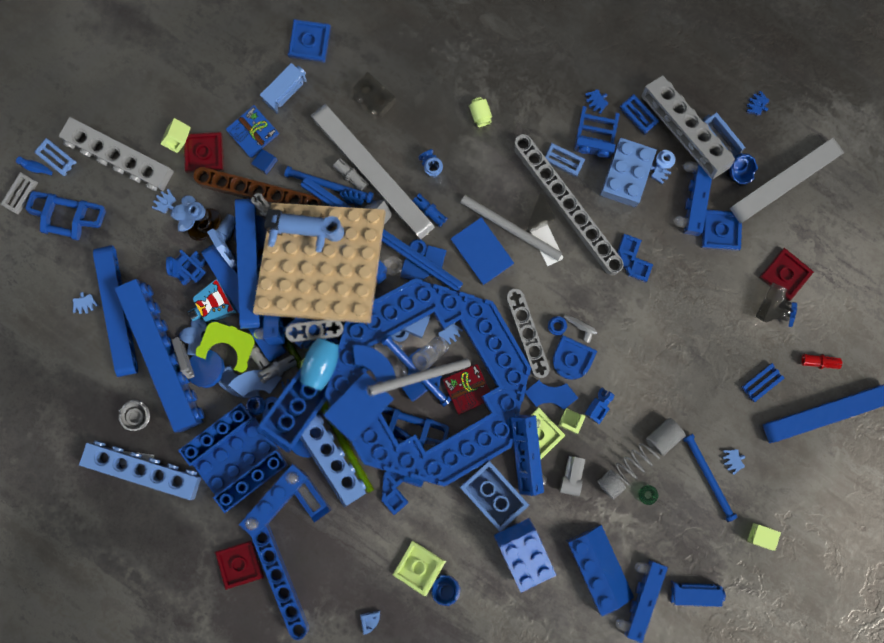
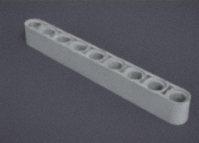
M326 104L322 105L311 115V118L418 239L421 240L435 228L431 221Z
M525 134L519 135L514 143L515 153L603 270L609 275L618 274L624 266L621 257L532 139ZM525 142L528 147L522 149L518 146V143ZM535 156L538 158L539 162L533 164L530 162L529 158ZM546 171L550 174V177L547 179L542 178L540 173ZM558 186L561 189V193H554L552 187ZM563 202H571L573 208H565ZM580 216L583 218L584 223L577 224L574 218ZM592 231L595 234V239H588L586 232ZM599 246L606 248L607 253L605 255L598 252L597 248ZM610 261L617 263V270H612L609 267Z

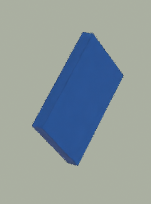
M482 217L450 239L482 285H485L514 265L513 260Z
M366 372L323 415L352 443L394 400L387 392L369 396L367 386L378 383Z

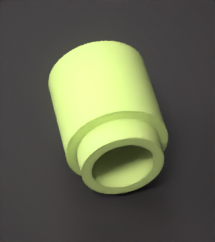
M482 97L473 99L469 108L474 123H477L478 127L490 124L492 122V114L487 100L482 99Z

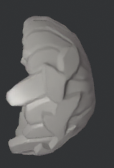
M130 400L119 410V422L127 430H141L150 421V411L142 401Z

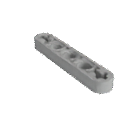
M512 289L507 294V303L528 363L531 366L532 374L536 378H544L549 374V365L525 296L521 290ZM512 293L520 295L518 303L519 305L523 303L524 307L513 309V307H516V303L510 299L513 296ZM520 310L525 311L527 314V318L524 321H520L516 317V313ZM526 328L533 331V337L530 339L523 337L522 332ZM536 346L539 349L540 353L537 357H532L529 354L530 347ZM542 357L543 361H539L541 367L545 366L546 368L543 371V375L539 372L536 373L537 363L532 364L531 360H538Z

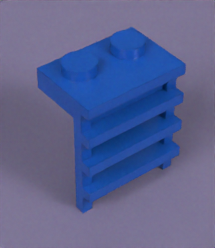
M583 106L574 151L611 158L615 150L616 144H614L620 113L615 114V119L585 114L587 106ZM584 120L613 125V129L608 130L583 125ZM583 130L611 136V139L607 141L582 136L581 133Z

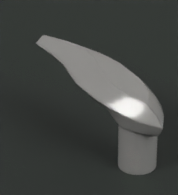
M564 316L566 320L577 326L578 329L585 331L583 341L590 343L592 335L597 334L595 328L571 316Z

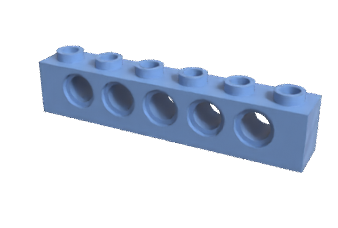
M316 414L300 439L343 507H346L366 494V486L361 479L356 478L354 467L350 462L347 463L345 461L343 450L340 446L336 447L333 442L335 440L330 430L326 431L322 425L324 424L322 417ZM317 429L320 432V437L312 438L310 430ZM322 445L328 446L330 454H322L320 447ZM338 462L340 464V471L332 470L331 463ZM343 478L350 480L351 486L349 488L343 487L341 483Z
M94 440L93 443H86L79 463L80 466L187 500L195 499L202 478L197 475L196 471L186 469V471L178 470L179 466L168 463L166 466L160 464L161 460L149 457V460L143 459L142 454L136 452L124 453V449L117 446L108 448L105 447L106 443ZM104 452L108 455V461L106 463H104L101 459V456ZM122 458L127 462L124 469L120 467V460ZM140 464H143L145 467L144 474L138 472ZM158 470L164 473L162 480H158L156 477ZM177 475L182 478L180 486H177L174 482Z

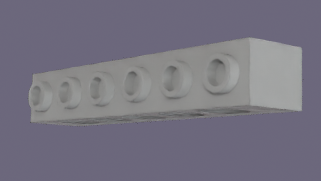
M661 76L645 86L642 98L712 180L730 169L735 161L731 151L724 147L720 139L699 118L696 111L686 103L684 97L674 89L670 81Z
M71 117L68 118L59 134V137L64 140L63 144L67 147L81 149L79 151L81 154L89 158L91 155L96 157V161L104 166H107V164L114 166L112 169L122 175L124 172L128 173L130 179L138 183L140 181L147 183L146 187L155 192L157 189L164 191L174 173L169 167ZM86 136L85 141L80 143V138ZM102 144V149L96 151V147ZM119 152L118 158L112 160L113 154ZM132 161H136L135 166L133 168H129V163ZM152 169V174L145 177L146 171Z

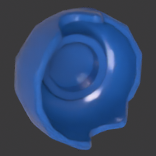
M740 153L734 157L735 161L730 169H728L730 177L737 183L747 184L755 179L754 174L758 167L754 157L746 153Z
M440 575L434 581L431 589L433 600L443 606L454 604L461 592L459 582L449 575Z

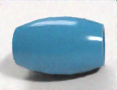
M317 338L304 358L300 383L322 390L329 382L335 370L339 346Z

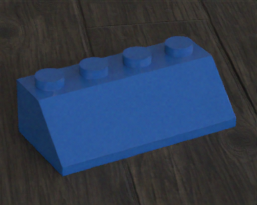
M602 525L566 540L601 617L620 609L634 598Z

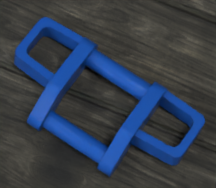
M35 191L31 192L25 208L29 214L41 217V233L68 236L77 241L81 237L82 226L100 228L106 213L102 205L84 200H70L57 197L56 194ZM36 198L46 199L42 212L32 209ZM56 204L77 208L72 221V230L50 225L51 216ZM87 208L100 211L96 221L84 220Z
M386 407L382 411V413L393 415L390 425H388L392 434L398 419L422 426L423 430L419 440L422 447H424V444L436 446L447 438L449 432L448 425L429 418L423 419L400 412L401 410ZM433 427L443 431V439L428 438L429 428Z

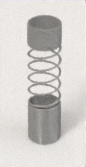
M668 418L646 437L649 447L639 443V448L643 455L635 450H631L636 463L629 457H624L625 464L629 470L622 464L616 463L621 476L613 470H609L603 477L597 480V483L614 500L626 489L622 481L630 486L618 465L637 479L626 459L634 463L642 472L645 473V470L639 464L633 452L640 455L653 466L640 445L646 447L660 459L654 449L661 456H664L681 439L686 437L685 432L673 419Z

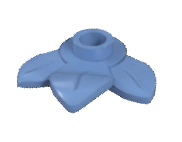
M192 196L182 197V204L175 206L170 213L172 218L179 221V232L189 230L193 227L195 221H199L205 216L204 206L196 202Z
M203 319L191 320V327L183 329L179 334V338L189 344L187 355H196V349L200 345L207 328V324Z

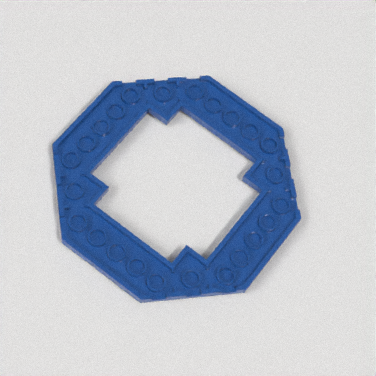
M415 278L373 301L371 323L345 322L339 343L337 364L327 384L325 397L332 407L359 379L360 375L369 371L363 366L354 365L352 345L372 347L381 342L386 335L392 336L434 313L442 329L460 321L497 388L481 397L491 414L427 451L424 450L416 435L398 444L381 413L353 443L351 442L363 465L445 487L512 447L513 431L511 417L520 415L519 412L524 400L531 366L493 301L477 298L474 295L450 290L447 287L430 284Z

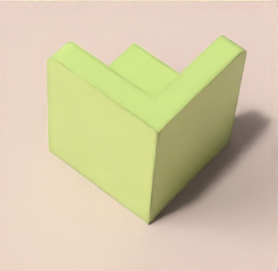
M174 118L165 131L161 145L178 153L186 142L191 129L190 126Z
M566 408L558 426L578 434L586 416Z
M753 523L747 542L775 551L781 532Z

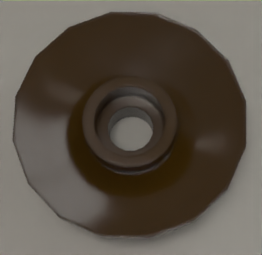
M213 208L205 209V216L201 220L195 221L193 227L188 230L190 238L195 241L209 238L210 236L207 232L211 229H218L221 215Z

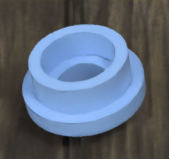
M669 150L660 151L656 156L657 165L663 169L671 168L675 163L674 154ZM663 157H667L669 161H665Z

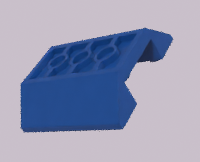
M242 403L238 404L178 450L188 465L194 466L214 493L213 499L224 513L288 466L278 446L256 431L260 422Z

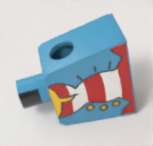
M218 279L214 280L192 298L197 307L188 311L192 321L203 317L207 323L238 313Z

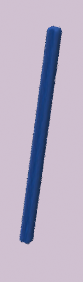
M308 177L304 178L300 186L327 205L350 207ZM383 229V243L454 291H459L463 284L460 280Z

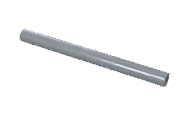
M464 195L461 204L555 260H559L562 252L470 197Z
M466 358L367 386V393L369 396L397 389L469 368L471 363Z

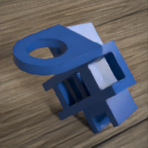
M180 250L181 254L176 259L172 257L166 258L167 274L170 277L178 278L182 285H187L192 279L198 283L207 273L202 269L207 262L197 251L189 257L183 250Z

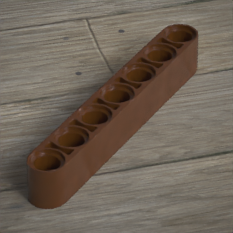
M205 167L197 168L193 175L194 180L203 188L245 199L255 198V190L262 188L264 199L270 203L290 204L293 198L298 197L300 198L298 203L300 205H310L312 202H316L318 206H322L321 201L313 195ZM203 174H208L207 180L200 181V177ZM221 179H226L224 186H218V182ZM238 184H245L243 190H236ZM275 193H281L279 200L272 199Z

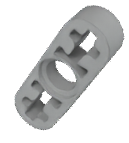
M332 320L297 323L289 325L285 333L286 337L292 342L310 341L317 338H335L343 333V325L340 321ZM326 323L327 328L332 327V323H336L337 326H340V329L337 330L336 334H333L331 330L326 331L327 335L323 336L324 329L322 324ZM312 325L320 327V334L318 336H311L309 334V328ZM302 326H306L307 338H303L304 334H298L296 339L289 335V332L293 330L292 328L296 327L297 331L303 330Z

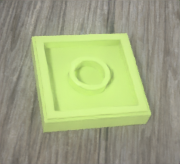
M538 407L531 415H536L540 458L542 459L566 435Z
M412 541L393 575L426 596L446 561L417 542Z

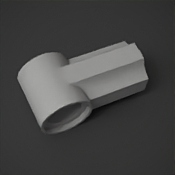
M568 456L565 474L562 476L560 483V493L580 496L585 459Z

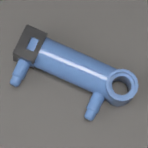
M268 209L264 228L269 233L268 246L270 247L275 245L277 235L282 236L283 233L317 237L315 251L320 253L322 252L325 238L336 242L344 236V228L339 219L334 216L320 218L285 214L282 210ZM331 227H337L334 231H329Z

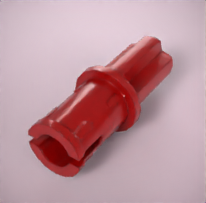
M804 353L801 364L802 366H813L819 369H841L842 360L841 358L826 357L824 354L818 356Z

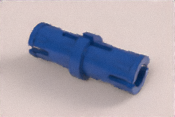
M420 193L417 195V198L413 199L415 205L424 212V215L431 218L439 227L447 221L448 218L436 209V205L428 202Z

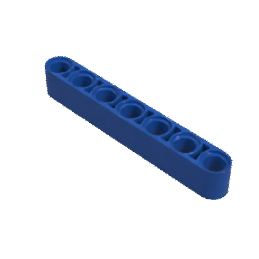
M251 198L235 199L240 328H261V315L253 313L259 280L256 206L252 203Z
M212 244L201 251L239 313L238 272L234 268L231 269L215 245ZM261 316V328L248 329L265 357L271 362L284 354L286 350L282 344L269 345L263 339L264 321Z
M113 245L93 249V258L115 373L117 377L138 373V363L131 327L115 291L116 287L123 285L116 249Z
M884 384L763 424L768 443L781 441L883 407Z
M268 524L262 531L267 535L266 542H261L258 536L256 538L251 536L288 632L293 639L301 640L309 631V624ZM267 550H270L274 553V560H268L266 558L265 554ZM274 569H279L282 572L281 578L277 579L273 576ZM280 588H287L289 596L283 597L280 594ZM287 607H295L296 615H290L287 612ZM295 625H301L304 628V633L298 634L294 629Z

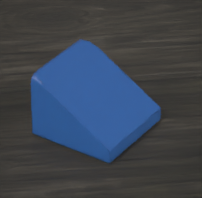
M262 149L251 164L267 175L278 160L274 155Z

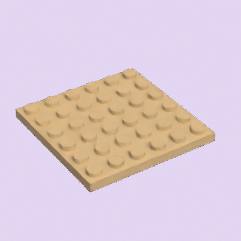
M271 203L270 209L282 210L285 214L320 218L337 217L344 228V236L336 242L325 238L322 252L318 253L315 251L317 237L283 233L282 236L277 235L275 245L270 247L268 246L269 233L266 232L253 313L266 316L371 323L385 210ZM331 227L329 231H334L337 227Z

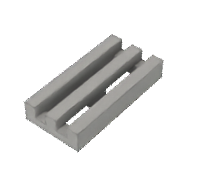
M20 172L0 205L19 215L38 182ZM23 179H25V181H24V183L22 184L21 188H20V189L17 191V193L15 194V197H14L13 201L11 202L10 205H8V203L10 202V200H11V198L13 197L14 193H15L16 190L18 189L19 185L21 184V182L23 181Z
M178 337L172 339L171 342L180 371L188 379L195 377L185 345Z

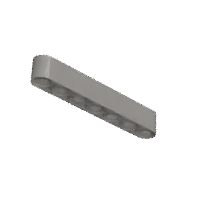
M833 137L729 209L741 224L845 152Z

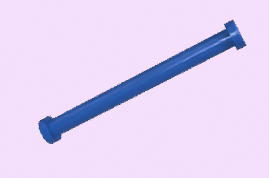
M290 166L286 167L284 176L287 178L293 177L303 180L308 177L319 186L338 192L343 191L344 193L347 190L349 193V190H352L355 193L357 191L359 195L361 193L364 194L363 200H366L367 203H371L373 199V192L366 193L293 170Z
M389 334L382 339L381 343L384 346L386 345L412 373L421 371L392 341V337ZM430 379L421 381L440 400V404L443 407L451 401V398L448 395L445 396Z
M692 433L684 437V442H687L721 505L726 515V521L735 520L738 516L730 508L694 440V434Z

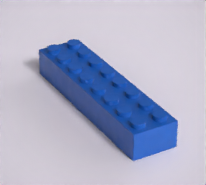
M134 279L116 287L115 291L173 431L185 432L204 424V412L201 407L198 408L196 400L198 398L195 391L189 387L188 383H190V380L180 371L171 342L172 337H169L166 332L168 326L165 320H161L159 315L161 309L157 302L154 303L152 298L154 293L151 286L138 279Z

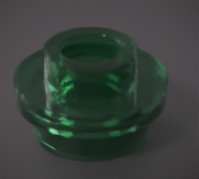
M645 485L639 490L638 496L642 503L651 505L657 501L658 491L653 486ZM647 491L651 493V497L648 499L645 497Z

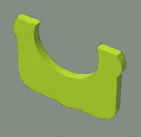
M218 322L208 324L202 341L196 349V356L206 359L207 353L212 346L218 343H227L235 349L238 357L237 364L233 370L241 373L245 372L255 344L254 337L233 326L229 327Z

